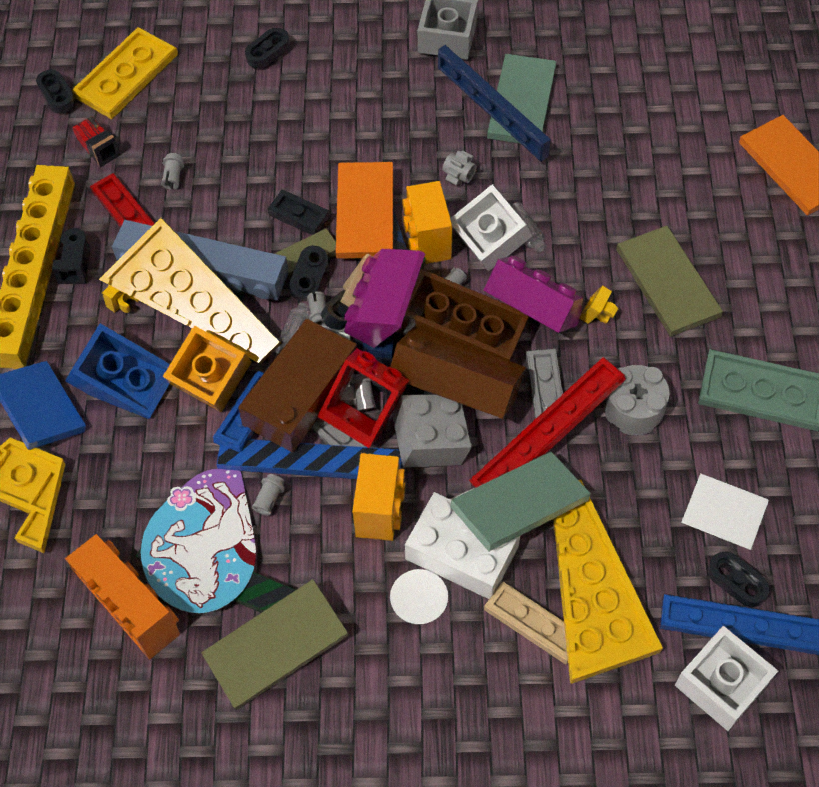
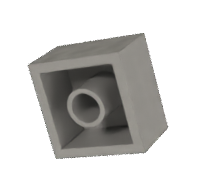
M425 0L417 30L418 53L438 55V49L446 45L461 59H468L477 25L478 0Z
M401 395L392 416L403 468L461 465L472 448L462 404L439 395Z

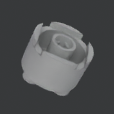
M631 365L618 368L625 375L626 380L605 399V416L611 424L616 425L620 428L619 431L625 434L636 436L647 434L654 430V427L663 419L670 395L668 384L662 372L656 367Z

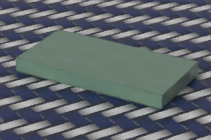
M505 54L497 91L543 132L556 61ZM491 117L487 139L519 143Z
M709 349L698 404L819 431V373Z
M549 452L452 499L450 507L490 552L587 502L591 493L552 452Z

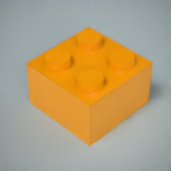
M440 181L406 186L407 198L402 199L405 214L403 216L404 229L406 233L409 232L410 238H408L409 249L424 252L426 264L451 260L452 224Z
M194 325L163 377L172 386L222 412L250 366L251 360L243 351Z
M361 453L352 511L356 537L393 541L394 530H400L402 521L401 501L404 502L406 484L404 483L405 469H400L399 457Z

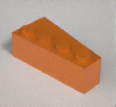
M95 534L65 559L73 572L150 660L180 635L176 626L179 619L168 606L165 607L158 600L159 596L148 583L144 585L138 579L140 575L128 561L123 563L119 559L120 552L109 539L104 542Z

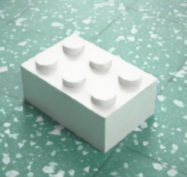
M434 492L405 543V559L490 599L498 588L519 547L520 536L488 552L450 507L451 500Z

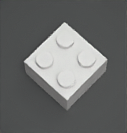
M493 185L489 186L450 218L455 232L488 272L494 268L498 259L509 256L532 237L525 222Z
M722 626L681 672L675 686L729 731L768 686L778 670L725 626Z

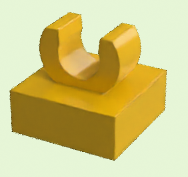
M111 285L102 292L106 307L114 313L119 308L123 312L129 313L130 307L126 303L128 299L139 302L136 298Z
M602 285L590 296L580 315V319L589 324L597 318L606 324L610 317L613 318L618 307L607 301L612 291Z

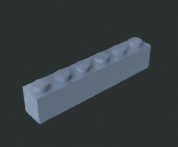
M124 220L112 245L116 260L118 261L152 226ZM175 231L232 292H244L261 299H279L289 273L286 256Z

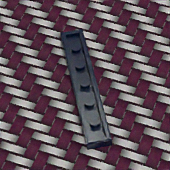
M444 45L439 48L438 69L539 161L542 162L548 158L551 139L449 47Z

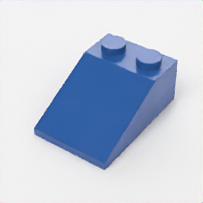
M100 323L65 382L94 398L149 419L170 384L163 377L170 364Z

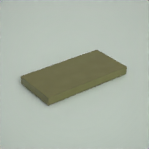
M668 226L617 244V252L670 337L722 316V309Z
M312 579L201 653L234 709L238 710L349 636V634Z

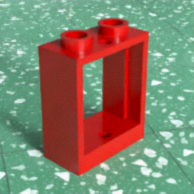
M357 348L345 359L317 417L367 448H370L384 430L409 379L402 376L401 372L397 369L387 367L377 361L371 353ZM355 370L392 392L377 421L372 420L340 400Z

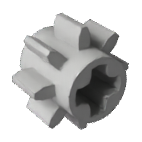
M463 150L461 152L457 151L456 154L450 153L445 159L442 168L444 172L448 173L445 180L456 186L457 184L462 185V182H470L476 171V164L471 162L474 156Z

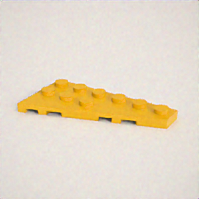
M589 497L587 502L553 519L570 684L659 654L663 649Z

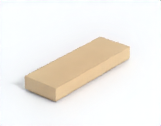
M502 581L485 604L484 610L566 665L568 657L564 621Z

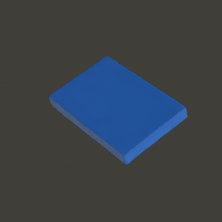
M47 361L0 374V402L28 450L85 432V423Z

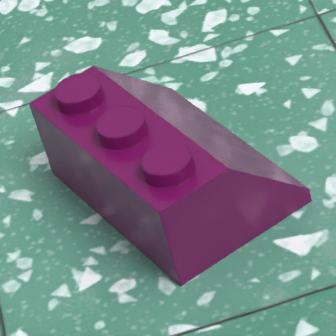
M381 249L373 257L368 256L362 267V271L365 272L363 279L357 283L353 295L356 296L354 304L350 305L344 317L347 321L344 332L375 348L401 328L425 253L416 250Z
M510 255V257L497 260L483 291L558 333L577 326L580 320L583 298L576 294L577 290L564 283L558 285L550 280L551 276L548 273L539 269H535V271L525 266L526 262L516 256Z

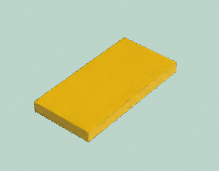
M137 27L71 90L73 96L80 102L113 119L178 55V50L171 44Z

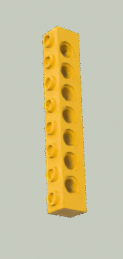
M36 165L34 175L30 176L29 193L23 200L22 217L16 223V238L10 244L8 265L4 266L2 273L3 282L0 289V368L19 369L26 367L52 272L53 260L56 257L75 186L69 167Z

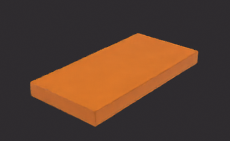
M784 115L740 137L739 143L807 216L819 210V151Z
M393 162L338 163L336 259L363 258L367 253L374 256L381 249H393Z

